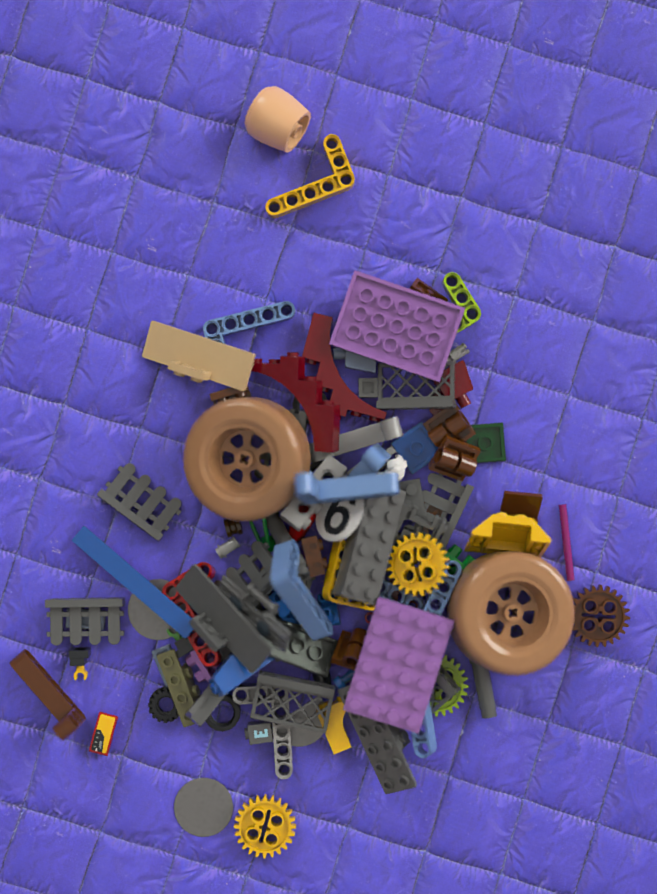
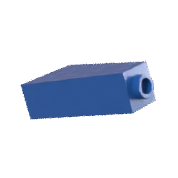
M230 652L208 680L210 683L209 687L215 695L220 697L253 674ZM268 656L256 672L274 660V658Z

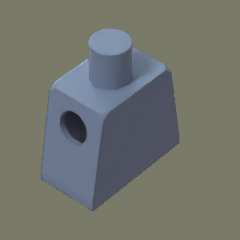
M334 348V359L345 360V368L372 374L376 373V360L341 348Z

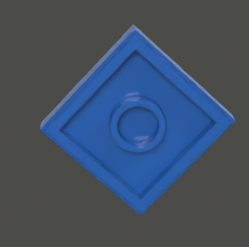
M422 421L404 433L403 436L390 443L396 450V453L407 461V468L412 475L430 463L438 449L428 436V431Z

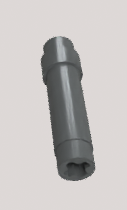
M277 512L266 517L268 530L276 545L292 540ZM299 554L297 575L301 581L309 577L310 572L307 569V563L303 555Z
M469 660L472 665L482 718L496 717V704L490 672L488 669Z

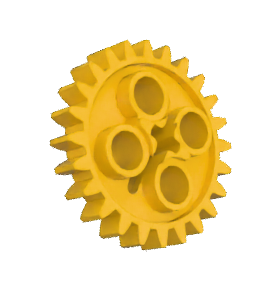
M411 533L410 539L404 535V542L397 540L399 546L392 545L394 553H390L392 560H388L391 567L386 569L387 571H392L389 578L396 579L393 585L400 584L399 591H403L406 588L405 594L407 595L412 591L413 596H417L418 592H420L421 596H425V590L432 594V587L438 590L439 586L437 583L444 584L442 576H448L444 569L450 568V566L445 565V562L450 559L443 556L447 553V550H440L443 544L439 543L436 545L437 538H433L430 541V535L428 534L423 538V533H419L417 537L415 533ZM425 548H428L430 551L427 558L422 556V551ZM409 551L411 554V558L409 561L405 562L403 559V555L405 552ZM419 561L421 562V565H419L417 568L415 567V564ZM431 567L433 570V574L431 577L427 578L425 575V571L427 568ZM409 571L414 573V578L411 581H408L406 578ZM419 572H420V576L422 577V581H421V582L419 581Z
M264 794L263 799H260V796L257 795L256 801L250 797L249 805L245 802L243 803L244 810L238 809V813L241 816H235V820L239 823H235L234 828L239 830L235 831L234 835L241 836L237 842H244L242 849L249 847L248 854L256 851V857L260 853L263 854V858H266L267 853H270V856L273 857L274 851L279 855L281 854V847L287 850L286 842L292 843V839L289 836H295V832L291 830L296 828V824L291 823L295 821V816H289L292 813V809L286 810L288 803L281 805L282 798L274 801V795L270 799H267L266 794ZM259 810L263 813V816L257 818L253 815V812ZM267 810H271L263 841L260 842L259 839ZM280 816L282 821L275 823L272 821V817ZM255 829L258 831V835L251 836L248 831ZM269 834H273L277 837V839L275 841H269L267 839V836Z

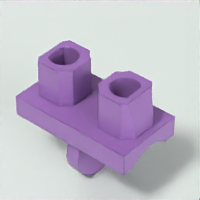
M192 650L190 655L185 658L188 666L198 665L200 670L195 673V677L199 683L206 680L209 682L208 680L216 671L215 668L218 667L205 666L195 650ZM210 653L207 656V661L212 663L215 660V655L212 656Z

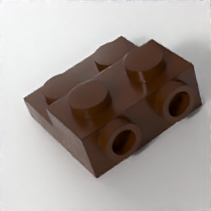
M317 535L301 538L310 577L325 574V569H328L326 557L322 558L320 550H324L321 538L317 539Z

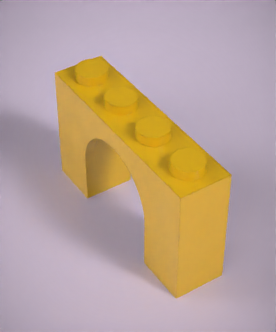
M340 695L336 697L337 700L332 702L327 731L325 733L333 754L352 747L343 724V717L346 711L343 710L344 704ZM328 701L320 703L318 705L319 708L323 709L324 707H326L328 705ZM319 714V715H318V718H319L320 723H321V725H322V727H323V726H324V719H323L322 716Z

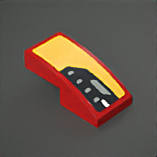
M99 712L89 752L108 756L118 716Z

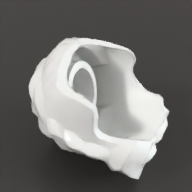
M395 455V459L386 462L385 471L378 472L377 474L397 473L399 482L404 477L405 468L408 466L407 461L401 455Z

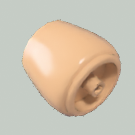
M277 86L266 87L258 93L251 103L245 117V128L247 133L254 139L288 153L297 146L305 134L311 119V112L283 89Z

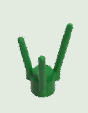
M266 517L262 518L265 536H262L261 539L253 521H249L256 540L263 544L267 543L270 546L267 549L269 552L274 551L276 543L272 535L268 533Z

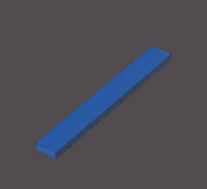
M86 526L81 528L71 541L181 636L187 639L194 631L188 624L192 617Z

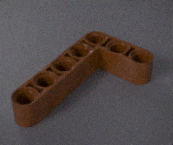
M24 649L10 661L14 671L58 720L53 726L55 734L63 741L67 739L86 720L83 712L28 650Z

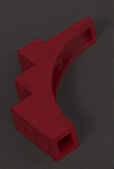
M314 313L302 356H305V363L316 365V362L320 363L316 380H323V392L328 393L329 389L333 390L330 400L334 401V404H340V420L341 417H346L347 410L351 411L350 415L361 417L364 414L368 415L369 420L380 422V419L385 420L387 412L372 407L361 400L347 387L340 377L334 364L329 344L332 317Z
M287 352V356H280V359H269V363L262 362L260 358H255L251 371L272 377L283 384L302 405L313 433L314 451L331 453L339 451L340 404H334L332 400H322L323 380H316V376H305V356H298L299 352Z

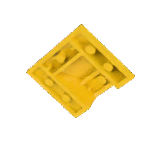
M496 513L472 531L464 551L486 554L496 551H516L529 553L541 558L550 545L551 538L532 518H527L526 515L507 516L506 513Z

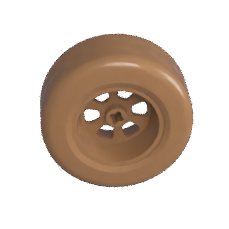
M260 397L229 399L207 409L191 427L183 452L185 476L196 498L211 512L234 521L259 520L287 507L296 496L295 475L309 473L311 463L309 442L299 421L283 406ZM238 434L242 435L244 442L240 448L235 447L231 442V439ZM254 434L264 440L263 445L258 449L251 445ZM224 451L234 455L233 463L224 464ZM271 453V466H266L260 462L262 454ZM249 456L250 459H248V461L246 462L245 458ZM237 468L243 472L241 482L231 477V473ZM255 469H258L263 474V479L257 483H253L251 478V472Z
M496 551L480 556L461 571L447 601V618L454 620L451 636L457 647L469 660L485 669L502 675L519 676L543 669L561 654L572 634L575 609L567 582L550 563L529 553ZM509 587L510 598L502 600L498 590ZM522 590L530 597V600L523 605L517 601V597ZM489 601L498 605L495 614L486 613ZM509 609H512V610H511V613H512L511 616H509V614H510L509 611H508ZM533 610L532 622L528 624L523 620V614L525 611ZM497 620L503 624L502 631L498 635L490 628L491 624ZM518 624L522 630V635L512 638L510 636L511 626Z

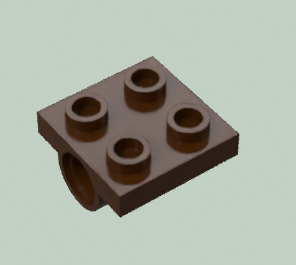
M457 404L456 409H443L423 423L428 431V436L438 448L446 435L465 442L476 434V431Z
M446 435L428 464V468L431 471L463 482L466 476L471 477L477 467L476 459L481 452L480 448Z
M355 628L352 632L342 630L331 663L355 671L367 631L362 628Z

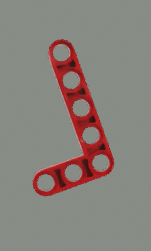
M206 562L197 564L201 570L205 567L209 568L207 576L211 580L215 577L216 571L212 565ZM187 570L165 584L162 593L178 606L184 603L186 605L185 612L194 618L198 616L197 613L178 592L173 597L169 595L170 589L176 588L188 572ZM193 631L188 640L201 662L208 667L218 666L221 662L220 652H213L206 643L199 647L197 641L200 636ZM210 653L215 655V660L212 663L207 661V656Z

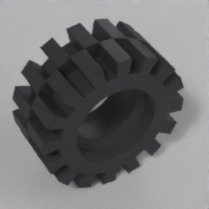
M162 686V688L156 689L149 699V713H152V717L158 719V722H172L179 717L175 704L170 711H163L159 707V701L164 697H168L173 701L169 688Z

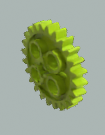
M446 654L442 659L441 665L446 671L452 672V679L461 690L435 712L436 717L440 711L443 716L446 715V710H449L452 714L453 706L459 709L457 702L464 703L461 696H466L467 692L463 689L469 687L468 684L463 683L468 680V677L462 676L465 670H458L461 664L457 663L454 665V658L447 661ZM435 689V699L443 700L441 697L442 689Z

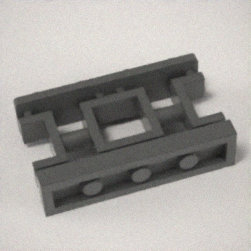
M404 499L393 545L398 547L397 540L402 541L405 534L411 536V533H415L417 537L423 527L433 531L436 524L439 526L433 538H437L436 545L439 544L438 539L440 535L444 536L448 528L446 518H440L436 514L432 522L415 515L418 510L417 505H413L411 501ZM408 511H410L409 520L417 523L414 530L404 526L402 532H398ZM425 548L422 551V556L427 558L430 551L428 548ZM405 552L403 555L404 561L407 562L411 558L409 552ZM409 571L406 575L408 581L413 579L410 578L412 571ZM419 572V581L421 582L422 577Z

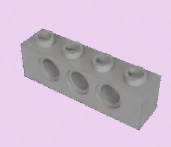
M330 454L313 473L317 480H322L324 476H330L332 479L346 478L348 476L346 475L347 467ZM295 496L281 513V519L300 532L302 528L305 530L310 525L312 515L314 513L317 515L324 505L322 503L303 504ZM302 505L309 508V511L305 514L298 511V508Z

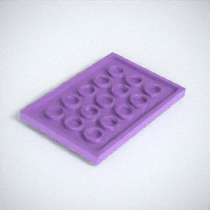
M354 271L329 344L440 382L465 308Z
M378 597L343 710L419 734L454 620Z

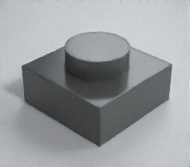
M359 378V398H378V378Z

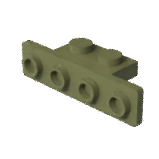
M175 649L158 654V662L183 727L195 724L185 716L186 712L200 696V689L198 685H195L191 667H188L187 663L180 664Z

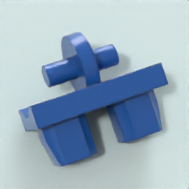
M322 593L318 594L317 603L330 620L332 626L341 625L338 603L327 601L323 598Z

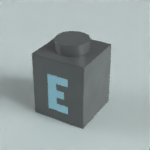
M263 720L248 722V728H244L246 740L249 739L250 745L273 742L271 722Z

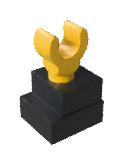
M72 647L69 650L70 666H77L73 676L74 680L78 678V673H83L84 680L87 679L88 672L85 670V664L87 663V658L91 655V647Z

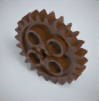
M601 584L598 585L597 589L594 585H591L590 591L584 587L583 594L577 591L579 598H573L575 602V620L572 631L577 630L574 636L579 637L581 635V642L587 639V645L590 646L594 642L595 647H598L600 642L606 647V641L614 644V637L620 640L618 634L619 632L625 634L622 628L629 627L625 620L630 619L629 616L625 615V613L630 611V609L624 608L627 602L620 601L623 596L621 594L616 596L617 590L615 589L610 592L609 586H606L603 590ZM588 601H593L594 606L591 610H586L585 604ZM612 602V609L606 612L604 609L605 604ZM599 612L603 615H615V618L599 617L597 619L593 616H582V613L597 615ZM587 620L592 621L590 629L584 628V623ZM610 621L611 628L605 631L603 625L605 622Z

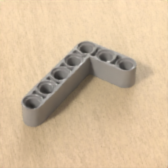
M398 417L340 434L339 451L316 452L314 451V443H310L311 463L324 460L329 454L334 457L403 436Z
M257 683L237 685L232 694L234 702L241 705L253 704ZM260 686V689L266 692L264 698L273 693L269 686ZM238 690H244L247 696L245 698H239L236 692ZM285 690L283 696H279L283 702L289 698L288 690ZM275 695L266 700L267 703H271L272 709L280 704ZM288 702L285 704V706L290 712V705ZM274 711L276 717L280 719H283L288 715L287 713H285L284 715H278L276 711ZM272 722L275 772L278 778L288 779L293 771L291 726ZM284 726L287 729V733L279 734L277 728ZM284 745L288 748V752L280 753L278 747ZM281 765H287L289 767V771L281 772L279 770V767Z

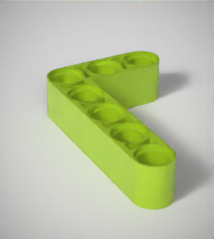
M450 272L443 278L442 286L453 304L465 308L460 328L457 331L458 334L478 321L481 317V311L460 276L455 272ZM449 277L454 278L456 286H448L446 279ZM457 294H464L466 302H458ZM468 310H474L476 312L475 319H469L467 317Z

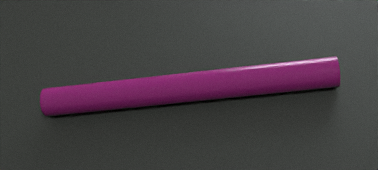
M566 504L559 505L566 577L567 581H573L575 579Z

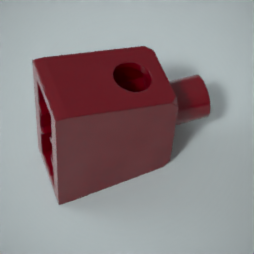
M464 360L455 364V399L461 409L471 404L466 393L473 390ZM450 367L443 371L442 377L444 379L449 375ZM440 379V382L431 381L437 387L443 380ZM444 383L439 391L443 396H450V387Z

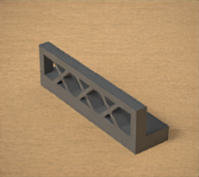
M208 685L186 712L185 716L198 727H201L225 695L220 697L215 695Z

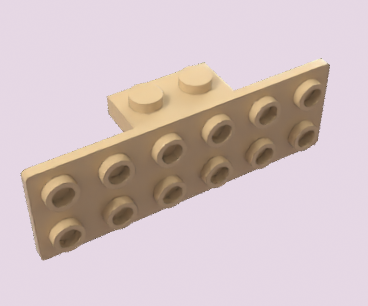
M151 321L142 354L143 358L167 365V369L174 371V375L181 377L187 375L191 377L190 380L202 383V380H211L241 391H246L256 356L254 353L157 321Z

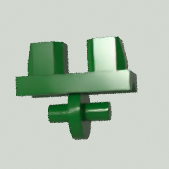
M453 544L447 550V553L443 555L449 558L450 561L454 560L460 563L462 570L475 560L468 554L463 562L459 561L457 557L463 550L456 544ZM449 564L450 568L447 569V572L453 575L456 572V567L453 564Z

